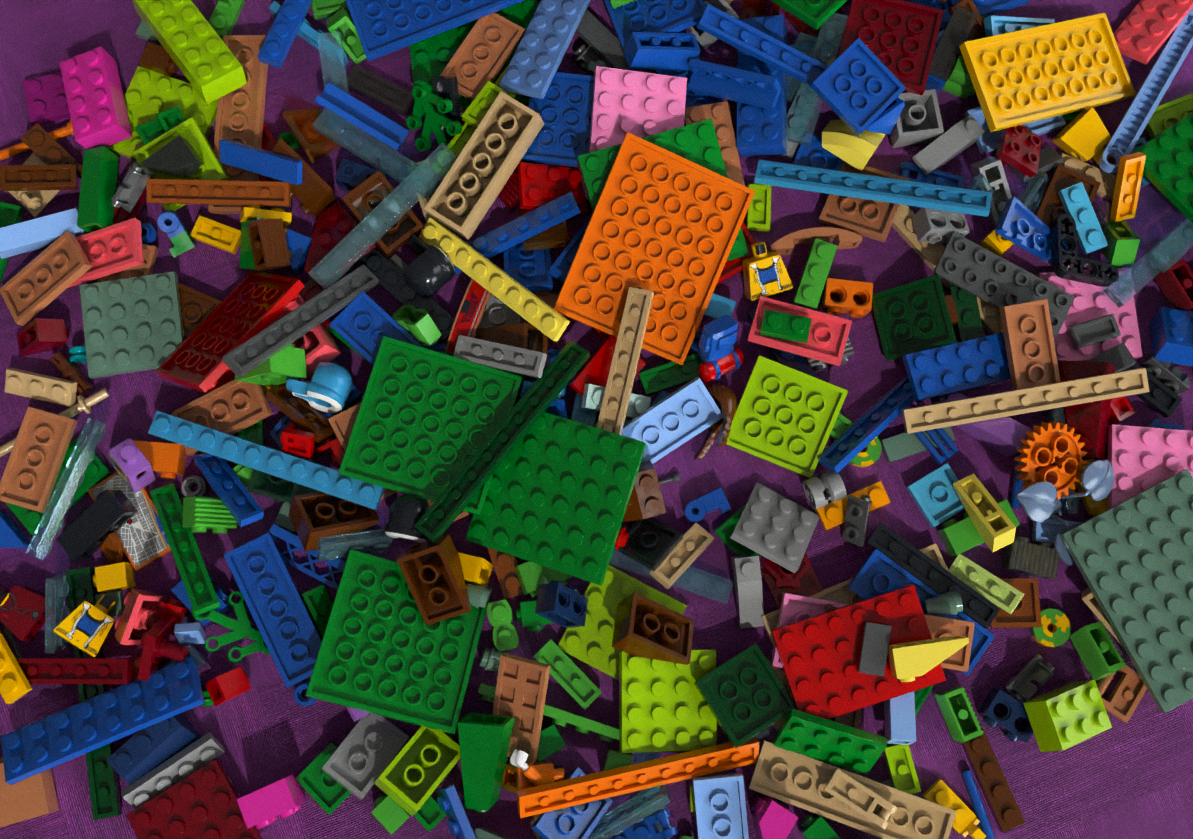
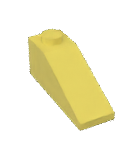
M974 473L953 483V487L978 534L992 553L1014 542L1016 526Z
M955 635L889 645L888 657L891 676L900 679V682L915 681V677L923 676L967 645L969 638L963 635Z

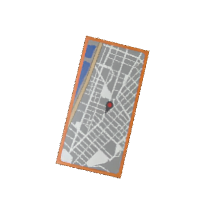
M116 472L87 490L94 502L97 500V495L104 490H121L138 511L116 532L121 540L123 551L135 571L142 570L171 551L154 502L146 487L134 493L119 473Z

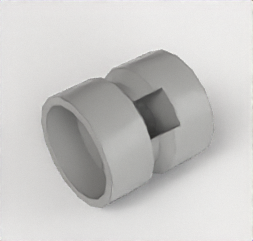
M832 470L822 473L820 478L812 477L802 483L806 498L814 510L828 505L829 500L836 502L847 496L841 476Z

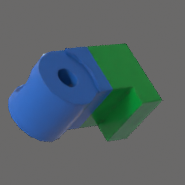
M173 210L161 212L157 224L162 231L167 233L173 243L169 247L172 256L176 257L194 248L196 243L190 237V233L179 215Z

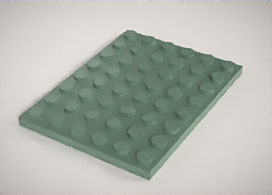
M1185 469L1060 534L1062 541L1161 713H1167L1193 698V477L1189 470Z

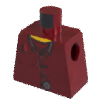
M15 585L11 590L0 586V621L21 641H33L60 601L24 585Z

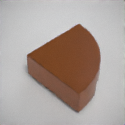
M113 532L106 537L99 549L111 564H116L122 561L123 547L118 534Z

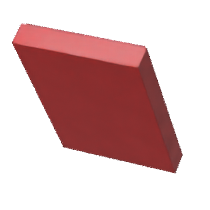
M608 335L569 384L581 397H583L585 384L606 387L617 342L616 337ZM640 357L635 377L646 365V362Z

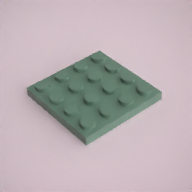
M175 271L79 285L88 377L93 379L157 369L185 340L178 276Z

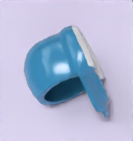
M320 362L310 383L287 379L286 388L292 392L293 396L308 401L309 405L314 409L335 414L343 410L352 389L353 381L350 373L343 366L330 362Z

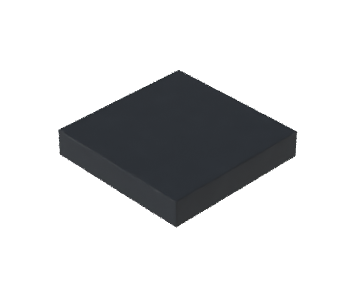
M653 517L636 520L626 531L629 534L626 545L620 547L617 551L655 572L683 539V535L681 532Z

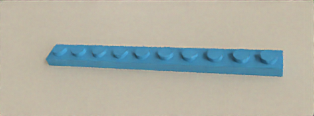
M765 160L758 161L754 181L756 184L985 217L989 215L992 192Z
M156 411L148 431L149 434L376 511L385 488L341 476L338 474L339 471L160 411Z

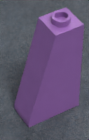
M956 392L939 396L935 404L969 397ZM1009 417L955 425L1004 457L1019 453L1016 448L1023 447L1020 439H1028L1026 431L1034 432L1033 429Z

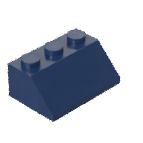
M180 713L135 733L107 759V762L123 780L132 784L202 736L184 715Z

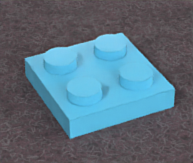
M948 463L906 487L931 528L936 527L965 509L953 487V483L959 480Z

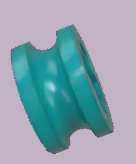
M76 346L69 349V353L72 354L70 362H87L86 346Z

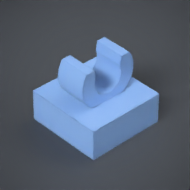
M184 617L181 624H175L174 634L180 645L204 644L206 640V633L199 620H196L195 623H189L187 617Z

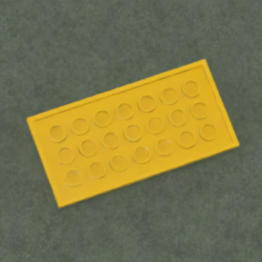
M1106 13L967 41L959 46L990 132L1129 99L1136 95Z

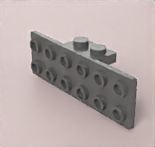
M957 233L951 234L934 269L935 275L938 274L941 278L997 308L1047 299L1053 337L1058 335L1074 300V296Z

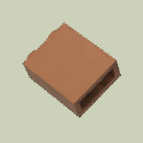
M0 758V827L59 810L51 768L10 785L5 782L3 758Z

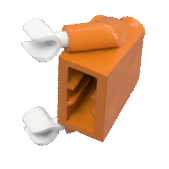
M514 750L511 758H507L502 788L517 793L518 790L553 783L554 781H562L564 779V769L562 765L554 766L553 763L544 760H536L533 764L527 763L528 754L521 750Z

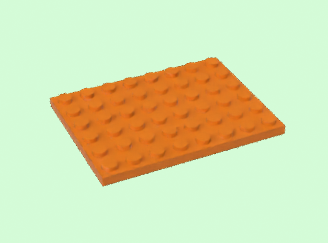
M627 132L553 309L562 315L618 338L629 287L653 291L654 296L642 349L683 365L756 191Z

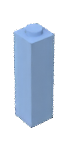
M77 208L0 228V258L4 259L48 247L66 231L73 233L75 237L87 234L86 231L77 226Z
M914 691L884 701V726L887 744L911 745L916 742Z

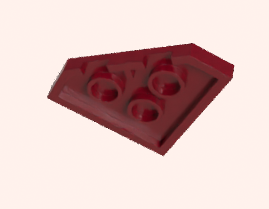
M335 202L318 215L304 267L308 276L319 288L376 247L370 237L338 202Z

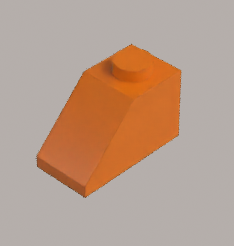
M132 440L149 461L152 470L161 474V478L175 479L176 475L184 476L187 454L183 445Z

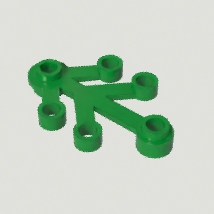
M424 80L415 81L412 85V95L415 99L412 116L407 118L406 124L411 130L420 128L422 126L421 114L424 108L426 116L422 136L417 138L415 142L416 148L419 151L430 149V139L433 130L443 152L448 142L441 125L446 128L447 133L451 136L460 134L462 132V125L459 121H453L442 115L452 111L453 104L450 99H444L435 94L429 82ZM431 103L437 105V109L440 113L434 110Z
M234 591L227 599L229 605L233 606L238 621L214 610H210L204 615L196 616L193 608H191V614L196 620L203 621L208 619L233 631L219 637L211 636L207 638L204 642V647L207 651L214 652L220 646L247 637L256 642L242 648L233 647L227 652L229 661L238 662L244 656L258 651L270 655L261 633L251 628L243 604L244 597L241 592ZM233 595L240 597L239 603L232 602L231 598ZM213 639L217 642L215 649L209 648V640ZM233 650L239 651L240 656L238 659L231 657Z

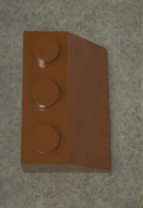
M281 138L271 152L302 160V184L298 186L291 184V200L295 198L300 203L298 207L307 216L311 214L317 219L320 213L336 201L333 190ZM269 177L273 182H284V181L277 180V179H274V178Z

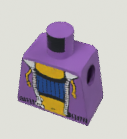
M130 438L108 451L107 460L134 493H137L156 480L151 464ZM139 473H144L142 476L136 478Z

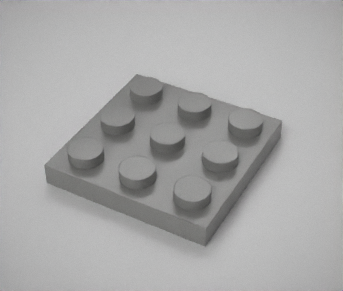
M757 482L730 538L795 573L799 569L820 516Z

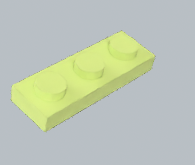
M961 554L957 556L949 568L950 573L1009 614L1013 613L1024 596V593Z

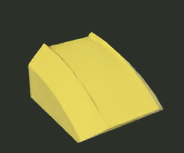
M830 120L822 131V147L862 172L886 134L870 132L865 129L857 136L842 120Z

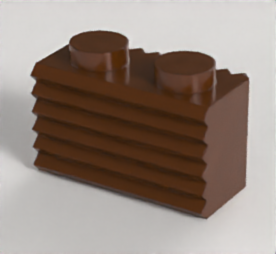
M282 218L259 219L247 224L256 271L282 269L291 266L292 254L287 247V229L283 225Z

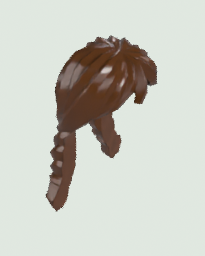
M715 383L706 386L709 394L723 414V418L709 427V432L702 446L695 454L694 460H702L708 454L717 435L718 441L716 446L722 447L726 445L731 431L732 420L737 410L736 395L728 386Z

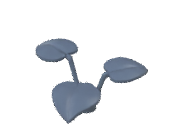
M1105 459L1089 463L1084 468L1081 476L1082 486L1086 490L1084 492L1069 493L1068 496L1061 495V499L1083 497L1089 494L1094 501L1106 498L1114 484V471L1110 461ZM1041 481L1031 484L1015 494L1031 520L1043 522L1048 518H1052L1063 525L1064 529L1058 530L1055 534V549L1065 564L1073 565L1075 562L1062 541L1060 534L1078 526V524H1073L1069 527L1067 522L1055 515L1061 509L1060 499H1056L1057 490L1055 486L1050 482Z

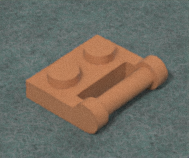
M1125 665V667L1118 670L1122 675L1107 700L1103 699L1102 696L1115 673L1101 678L1097 683V687L1106 711L1120 721L1128 723L1147 688L1140 675Z

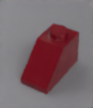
M35 318L16 334L20 356H28L60 348L68 342L69 332L65 327L64 319Z

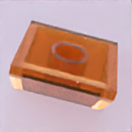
M318 108L283 111L282 116L311 163H314L342 145Z

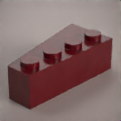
M1058 360L1061 382L1114 373L1115 365L1107 362ZM1112 399L1065 406L1067 427L1074 428V434L1081 435L1078 442L1085 443L1081 451H1085L1087 454L1083 457L1106 458Z

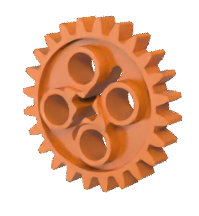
M1052 421L1049 423L1041 422V426L1034 425V432L1026 431L1028 439H1020L1023 447L1016 448V450L1021 454L1014 458V460L1020 462V465L1016 466L1014 470L1021 471L1017 476V479L1024 480L1021 487L1025 488L1041 481L1050 482L1057 490L1056 499H1061V495L1068 496V489L1075 490L1074 482L1081 483V479L1078 477L1079 473L1082 474L1083 472L1081 465L1087 464V461L1082 460V457L1087 452L1081 451L1085 443L1078 442L1081 435L1074 434L1075 429L1067 427V424Z

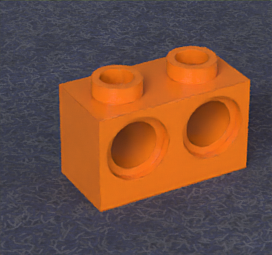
M827 278L822 291L820 311H827V314L830 315L850 314V317L853 318L866 316L872 308L873 283ZM830 294L838 295L840 302H834ZM853 297H860L862 299L863 304H856L853 300Z

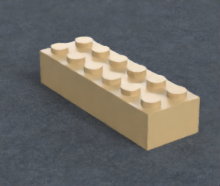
M501 91L424 210L432 218L469 240L544 126L540 114Z

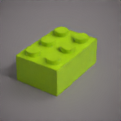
M1095 679L1071 682L1023 703L1040 752L1063 751L1112 728Z
M421 726L374 784L413 816L461 758L460 746L444 732Z

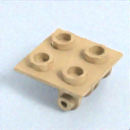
M34 152L23 163V165H47ZM60 190L8 192L34 217H37Z

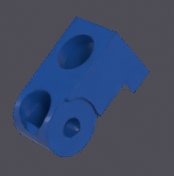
M719 488L688 503L684 509V517L690 523H697L705 515L717 509L722 515L730 511L731 507L722 489Z

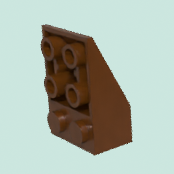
M520 323L478 328L477 339L547 354L543 372L548 367V337L532 324ZM501 370V371L508 372V373H511V374H514V375H518V376H528V375H523V374H519V373H514V372H510V371Z

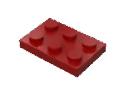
M520 162L517 165L520 209L535 210L572 191L581 211L579 214L585 215L588 212L587 199L578 168Z

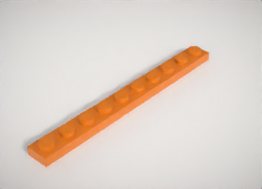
M754 736L737 748H734L731 742L518 790V813L520 818L754 764L757 763L759 758V741Z

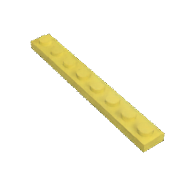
M431 217L428 219L418 236L419 238H422L429 246L439 247L456 267L551 340L556 342L559 340L570 323L568 319L436 219Z

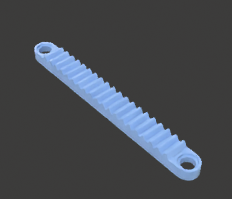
M1193 8L1173 31L1112 135L1111 140L1101 154L1098 163L1104 172H1118L1120 157L1129 155L1192 48ZM1112 156L1116 158L1118 164H1110L1106 157Z

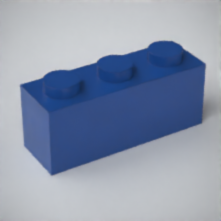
M631 32L623 53L629 69L691 70L688 65L691 58L697 59L701 50L695 34Z

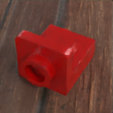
M1126 396L1112 398L1109 425L1120 422L1135 413Z
M291 422L286 429L282 430L280 435V442L283 443L282 453L311 459L314 455L315 433L297 430V424Z
M332 437L321 442V447L316 449L318 454L326 455L333 451L331 458L337 467H341L345 451L338 438L334 439Z
M168 598L167 602L159 601L158 606L161 607L157 621L164 613L174 615L170 635L175 636V624H181L182 619L187 617L189 609L182 606V601Z

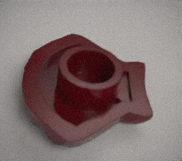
M804 555L799 569L795 573L769 559L765 560L764 565L777 579L776 587H800L799 580L809 569L811 562Z

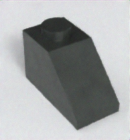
M180 135L141 162L144 167L153 172L181 177L195 174L199 167L204 164L189 141Z

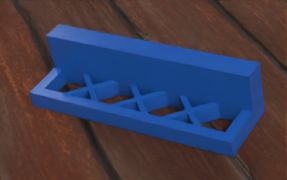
M690 59L688 65L693 74L688 84L689 91L774 110L781 92L777 77Z
M330 82L327 83L321 96L317 95L315 102L396 151L400 150L410 132Z
M273 524L269 533L272 534L274 542L279 537L286 541L288 550L280 553L284 562L338 590L339 585L337 584L335 574L344 572L347 561L324 549L307 551L309 562L298 564L295 561L293 552L305 551L298 535L279 525ZM289 554L291 559L283 555ZM320 561L328 563L330 573L324 575L317 574L314 563ZM310 565L312 570L304 566ZM331 576L333 582L328 580L326 577Z

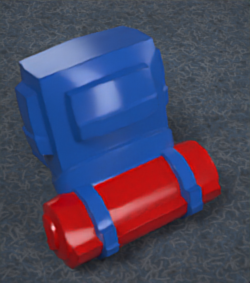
M729 315L704 325L703 331L697 332L694 340L700 339L699 345L694 340L691 344V348L699 354L703 361L699 364L698 373L705 382L718 380L720 376L732 370H737L744 364L743 352L739 348L734 347V343L737 340L738 322Z

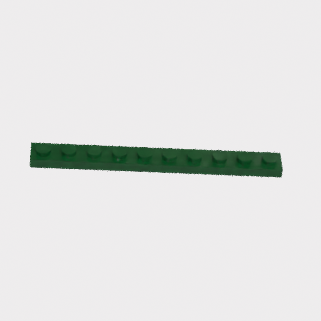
M572 340L565 345L544 370L542 377L534 382L415 524L414 527L433 543H436L588 360L590 354L587 350Z
M93 567L65 571L70 614L84 601L94 606L96 604V588L93 584ZM74 646L75 658H93ZM102 646L94 658H104ZM78 684L80 703L107 692V684ZM114 742L86 753L93 820L122 814L117 772L107 762V759L115 752Z

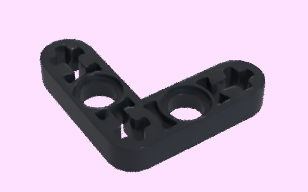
M1061 214L1051 222L1052 267L1058 277L1101 287H1107L1118 280L1119 272L1114 265L1077 256L1076 223L1072 216ZM1060 241L1067 244L1068 251L1061 247ZM1082 266L1089 270L1090 276L1083 273Z

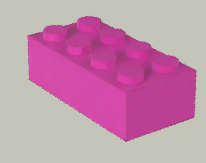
M100 46L59 62L75 141L86 149H92L97 146L108 147L133 137L116 60Z

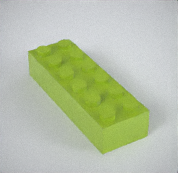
M132 0L138 15L206 104L247 84L243 66L191 0Z

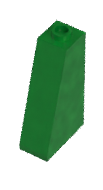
M468 713L458 722L465 808L475 809L477 812H485L499 800L515 722L513 716Z

